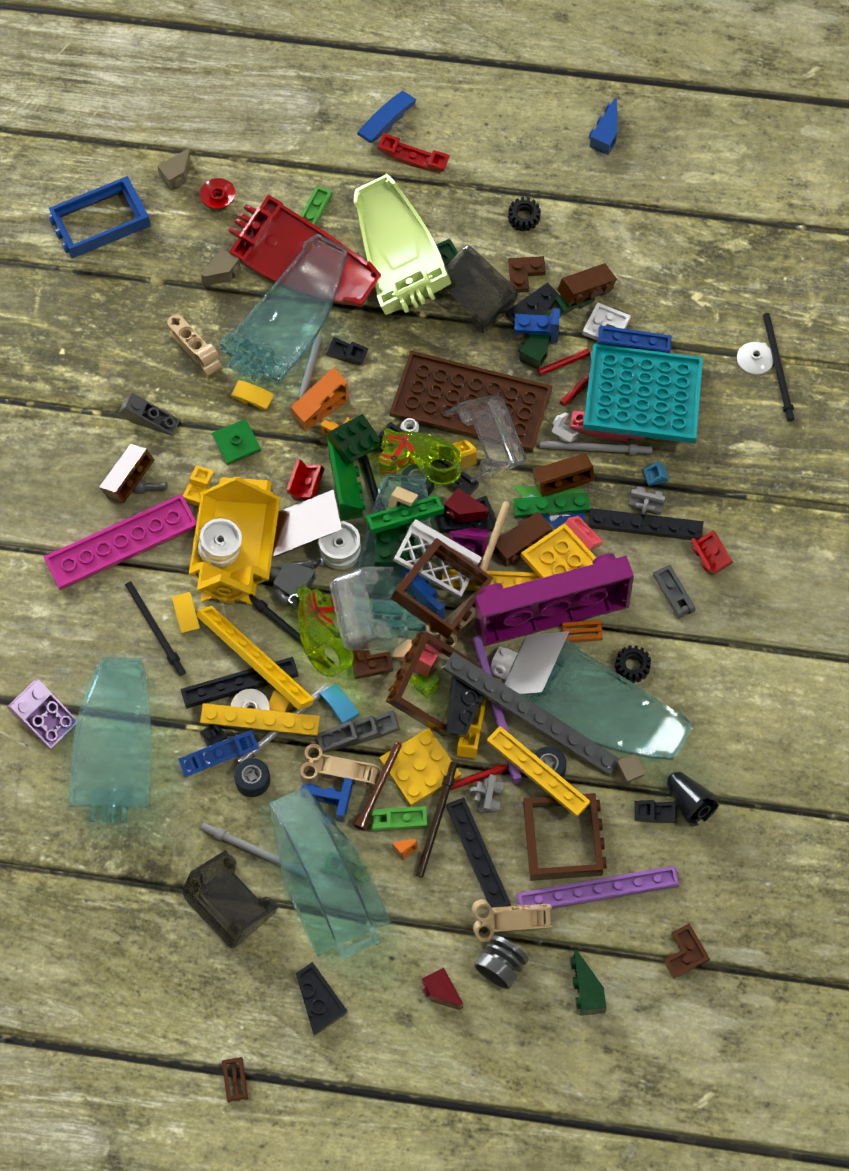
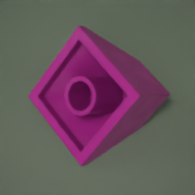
M466 528L451 531L449 539L482 557L477 565L480 567L488 545L489 530Z

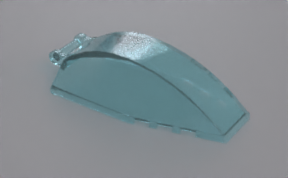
M303 787L270 802L284 885L317 957L337 947L342 959L346 960L349 955L373 944H380L381 942L375 928L392 922L356 847L307 787ZM366 932H369L371 935L346 948L342 945Z

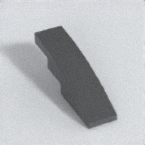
M392 710L377 717L371 715L356 722L351 720L318 733L317 739L322 753L383 737L399 731L400 726L396 713Z

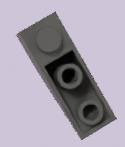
M131 393L124 399L118 415L134 424L173 436L180 419L134 393Z

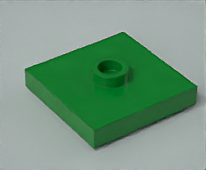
M246 419L212 433L227 466L261 452V448Z

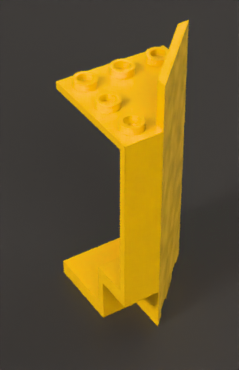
M223 477L219 479L218 485L201 492L189 574L199 578L197 591L202 592L201 602L218 599L219 603L235 604L236 600L242 601L246 605H253L249 595L253 594L255 596L257 584L269 580L281 498L271 492L272 482L268 480L243 479L241 477ZM219 518L235 523L242 535L238 558L231 565L221 568L204 562L198 551L201 529L209 521Z

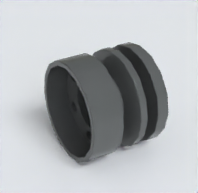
M493 935L490 940L491 943L486 945V950L489 954L481 953L474 963V967L490 982L501 988L510 989L517 979L514 971L521 972L523 970L522 965H526L529 958L511 941L501 936Z

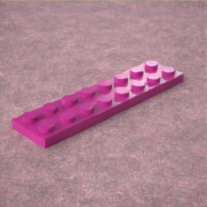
M180 494L43 557L59 590H62L196 529L197 522L183 495Z

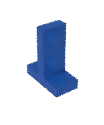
M553 308L552 316L515 314L514 333L551 335L550 343H558L560 309Z
M344 778L341 792H338L335 788L323 789L315 784H302L301 798L337 805L336 820L345 822L353 789V780Z

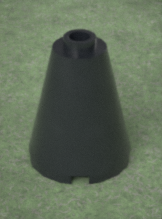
M674 772L668 777L667 786L685 821L690 826L699 825L697 822L702 819L705 822L718 809L717 801H720V799L684 773Z

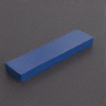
M600 325L598 328L597 344L670 353L672 335Z

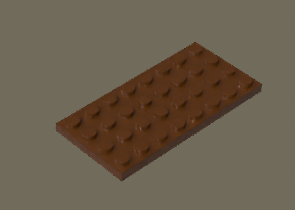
M410 351L390 410V416L402 420L412 418L418 424L533 452L553 386Z

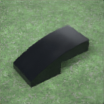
M333 337L326 355L344 362L362 365L369 348L353 341L349 344Z
M635 801V821L677 823V804L675 801Z

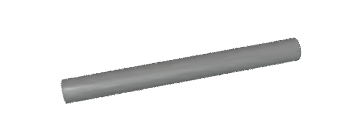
M315 336L297 400L308 390L322 341L321 336Z

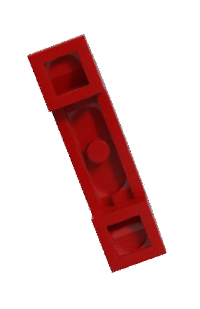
M383 133L377 147L378 150L399 162L429 171H444L450 155L436 150L430 153L400 143V138Z

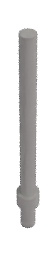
M540 441V448L621 452L629 453V455H637V453L652 454L651 446H637V444L611 445Z
M326 685L321 686L311 695L315 699L313 704L321 698L320 693L328 689ZM310 706L303 708L301 710H298L296 708L292 713L302 714ZM279 732L267 733L257 742L259 749L242 755L237 762L240 763L243 760L256 757L261 753L260 750L274 739Z
M203 823L200 830L213 835L215 839L227 841L309 879L312 873L310 870L226 833L225 829L215 828L206 823Z

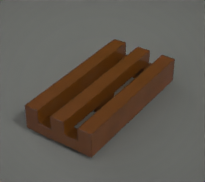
M243 1057L222 1060L227 1102L230 1103L242 1099L248 1100ZM238 1062L243 1090L241 1095H239L235 1063ZM227 1064H231L235 1096H231Z

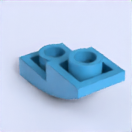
M337 684L320 693L321 698L332 709L333 715L342 724L360 716L353 703Z

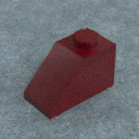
M459 488L456 489L444 504L445 515L459 523L488 518V508Z
M444 967L422 978V986L420 988L425 997L429 996L430 1000L437 1004L457 1010L463 1009V1002Z

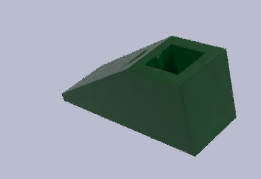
M548 310L545 315L550 316L551 311ZM529 334L527 342H523L519 348L520 361L537 370L540 369L548 357L549 335Z
M574 950L573 957H570L571 970L575 969L576 977H573V988L578 990V997H575L576 1009H580L581 1016L606 1013L604 987L580 953Z

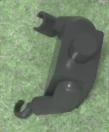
M321 557L317 560L285 562L281 570L272 566L269 578L275 580L273 583L274 591L280 603L292 606L294 609L300 607L316 579L314 569L318 566L322 567L325 559Z

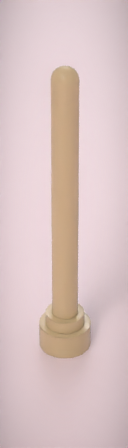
M508 501L502 504L479 567L485 572L487 571L510 507Z

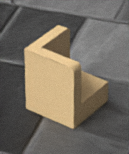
M397 486L390 496L387 509L404 504L412 506L417 501L418 494Z

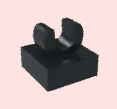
M216 724L210 725L200 732L201 737L208 746L228 739L221 727Z

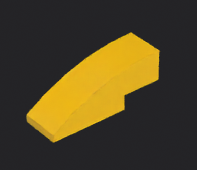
M487 699L482 700L466 736L459 737L457 756L477 758Z

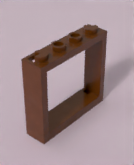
M436 538L396 587L390 599L448 639L452 633L454 635L458 633L462 627L460 625L462 620L466 622L471 616L472 612L470 610L472 607L475 608L476 595H480L481 589L490 585L493 577ZM435 555L480 587L451 625L405 593Z
M425 631L417 633L415 639H412V646L403 658L404 663L395 675L396 680L388 690L390 693L386 702L441 736H446L448 707L442 720L439 721L402 698L426 644L449 658L455 652L481 669L482 666Z
M596 793L583 794L591 801L590 811L596 864L538 868L533 808L562 805L551 796L524 798L523 808L530 881L603 876V870L607 869L606 857H602V850H605L604 837L600 838V831L603 830L602 818L598 819V812L601 811L600 800H596Z

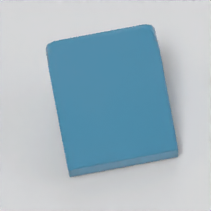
M659 461L643 469L648 486L670 480L665 465Z

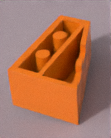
M333 367L299 400L293 403L291 406L292 417L306 431L349 401L348 382Z

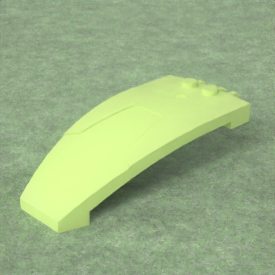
M388 174L355 189L354 204L358 211L367 260L381 273V278L375 288L380 306L385 315L402 308L407 313L409 312V305L413 304L417 308L419 307L417 301L420 300L423 305L425 304V297L428 296L434 300V293L450 285L451 280L435 241L412 204Z

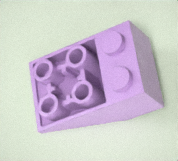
M39 679L34 680L6 707L50 749L79 722Z

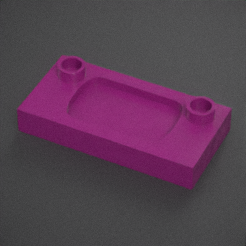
M603 554L595 558L592 562L593 564L506 588H503L502 584L498 583L481 589L480 595H476L475 628L477 635L481 636L483 646L562 626V623L578 622L629 608L634 575L627 555L615 558L614 554Z

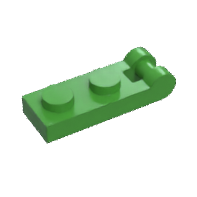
M426 806L374 809L371 811V818H373L371 831L373 832L427 828ZM387 817V822H381V818Z

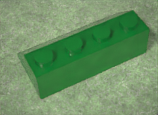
M327 438L340 520L362 518L363 510H366L365 500L360 499V494L363 493L361 482H357V477H360L359 468L354 466V462L347 465Z

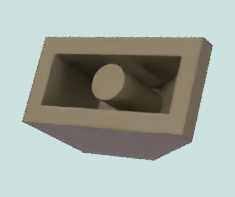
M186 149L158 165L159 176L170 190L180 187L186 182L191 163L189 150Z
M221 249L201 274L203 285L208 286L231 281L241 271L240 259Z

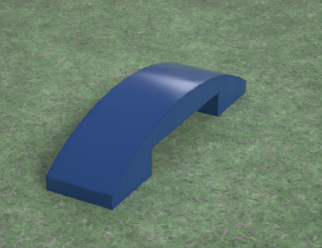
M250 730L190 753L178 760L185 777H188L224 761L259 749L253 731Z

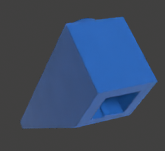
M614 98L611 104L608 103L604 116L599 117L597 127L591 130L588 137L591 148L609 155L617 141L616 98Z

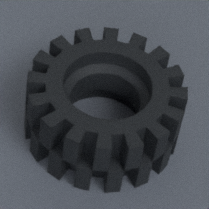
M521 197V201L518 198L515 199V202L513 201L511 206H509L508 221L511 223V226H516V230L522 228L521 231H525L526 228L527 231H530L531 227L534 229L540 220L541 208H539V204H535L536 201L534 199L531 202L529 197H527V200ZM521 210H526L531 213V217L523 219L517 213Z
M631 645L628 646V649L622 648V652L619 651L616 657V673L620 674L619 677L621 679L624 677L625 682H628V680H631V683H635V680L641 682V679H645L650 671L651 658L648 657L649 653L647 651L644 652L642 647L638 649L637 645L634 648ZM630 658H635L639 660L641 666L637 670H630L625 664L626 661Z

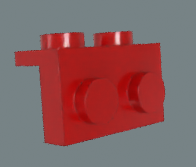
M297 459L287 485V493L295 501H306L314 498L325 468L322 465H306L301 459Z
M712 530L698 540L695 538L691 540L694 544L692 549L697 556L700 555L703 560L701 565L706 572L709 571L715 575L734 563L716 531Z

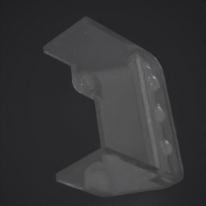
M496 394L464 401L444 412L445 416L458 413L460 420L465 425H474L487 459L480 462L481 473L471 478V482L493 477L525 463V452L506 404L500 395Z
M367 566L339 575L331 581L330 589L340 639L346 649L394 650L408 639L407 635H390L388 625L382 620H374L367 586L380 583L394 571L393 567Z

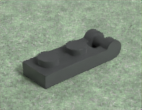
M671 565L653 572V577L668 600L677 619L684 617V614L696 611L692 600ZM683 601L685 606L680 607L678 603Z

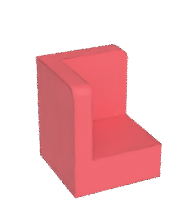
M426 645L414 671L428 678L437 663L440 652Z

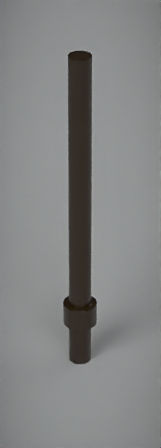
M450 762L447 775L444 776L442 781L443 788L416 872L418 877H424L448 795L455 783L454 776L458 766L455 762Z

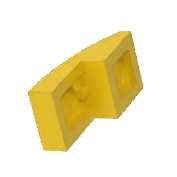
M238 380L231 397L245 405L250 403L266 411L274 394L251 383Z
M196 465L189 478V485L183 494L186 503L199 507L201 492L209 488L214 474L213 470Z
M187 592L172 596L181 634L200 629L191 593Z

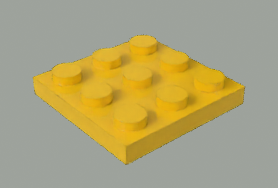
M565 523L521 553V558L539 578L592 565L593 560L596 558Z
M428 728L402 744L389 775L410 807H413L443 788L442 781L444 776L447 775L452 760L431 729ZM391 751L379 757L383 766ZM456 769L455 772V780L461 777V773L458 769Z

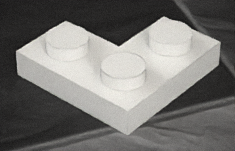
M597 302L583 329L582 335L598 340V328L600 325L626 329L631 316Z

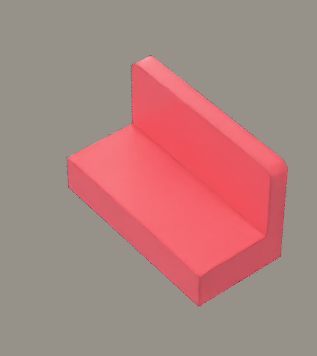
M579 516L570 517L565 522L590 551L600 547L604 542Z

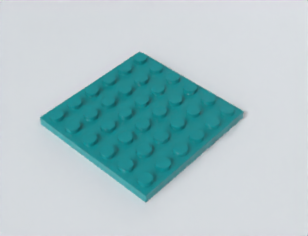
M593 343L583 429L696 444L703 357Z

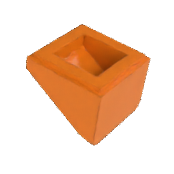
M415 839L392 843L393 850L402 860L418 848Z

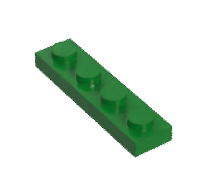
M588 492L513 498L515 519L529 518L536 512H539L542 516L590 512Z
M438 495L415 501L412 506L404 504L366 515V522L371 533L376 534L413 523L415 519L420 521L444 514V507Z

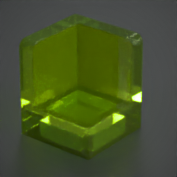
M435 673L432 676L429 675L428 678L421 674H418L416 677L412 675L410 685L428 699L440 686V677Z

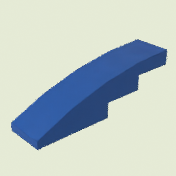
M402 90L384 104L362 126L357 135L369 143L374 142L383 133H387L392 129L393 124L404 116V112L415 105L416 99Z
M399 567V571L404 579L410 570L405 567ZM418 576L408 589L419 603L444 620L445 606L437 600V591L429 586L428 580Z

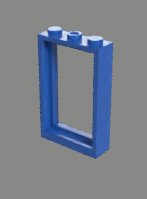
M128 176L49 208V221L52 226H56V235L59 240H63V249L65 253L69 252L72 259L151 226L149 216ZM123 192L136 219L74 244L61 217Z

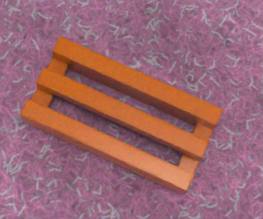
M601 620L562 623L563 632L569 631L568 635L598 632L596 635L570 636L566 638L564 643L603 640Z

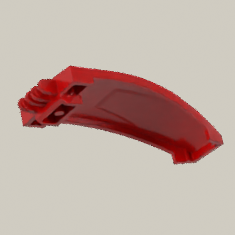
M269 194L257 210L245 204L244 209L253 216L250 218L243 213H239L238 217L241 220L235 219L234 223L243 229L242 232L232 227L228 229L229 233L238 238L229 253L238 257L240 263L275 284L306 297L342 305L362 306L381 278V273L370 261L366 262L341 242L285 207L282 202Z

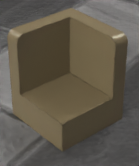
M635 753L617 761L616 769L626 788L630 786L631 781L645 775Z

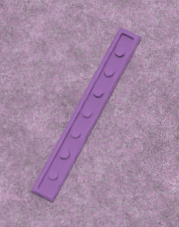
M475 636L473 638V647L478 664L482 666L481 669L492 676L481 636ZM489 700L496 727L501 726L508 732L502 708ZM506 759L513 785L521 784L520 770Z
M670 866L517 893V900L519 906L550 904L552 909L675 888L679 887L676 867Z

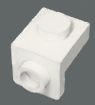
M566 412L556 416L553 421L554 427L552 432L557 434L562 441L572 442L578 438L580 433L564 424L569 415Z
M500 646L492 659L491 674L507 680L518 653Z

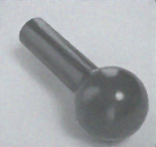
M140 480L133 491L137 494H143L147 490H167L168 484L167 482L146 483L144 480Z

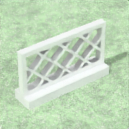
M415 519L393 561L411 570L420 559L415 558L413 550L421 548L424 554L426 551L425 547L430 546L436 538L476 566L482 557ZM411 535L418 539L419 545L411 547L409 541ZM409 551L412 560L405 561L400 558L401 553ZM438 558L441 567L432 568L429 562L427 565L428 570L422 571L419 576L461 598L470 580L461 575L457 570H455L457 576L449 578L446 569L452 567L450 565L445 566L440 558ZM442 570L445 579H437L434 572ZM459 580L461 585L459 591L452 587L451 581Z

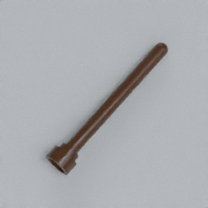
M400 742L394 743L362 814L355 817L352 825L358 829L367 831L370 825V813L402 747Z

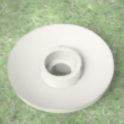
M750 342L743 345L737 354L739 367L751 375H761L768 372L773 365L771 349L759 342Z
M255 689L240 691L231 702L233 707L248 708L253 706L254 709L270 710L266 696Z

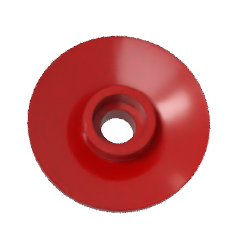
M223 178L208 180L200 190L201 201L212 209H223L229 206L234 201L236 195L233 184Z

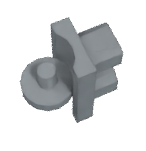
M637 486L636 489L631 491L628 507L641 509V515H645L646 511L662 514L665 497L663 492L655 491L651 494L647 493L643 487Z
M490 774L489 778L483 779V783L477 782L476 787L470 788L469 793L474 795V801L479 802L477 813L484 814L487 811L496 813L500 808V801L492 799V795H500L504 784L495 780V775Z

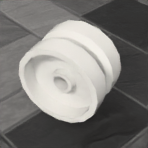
M222 518L213 519L206 523L201 529L198 545L199 555L202 560L218 568L227 567L234 563L239 556L242 541L240 529L235 523Z
M340 521L341 530L321 537L318 541L320 556L325 559V564L335 570H345L352 567L361 556L358 530L352 524L345 521Z

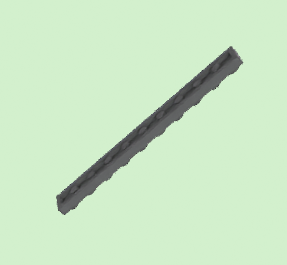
M453 652L442 670L608 777L617 765V761L620 760L617 756L457 653Z

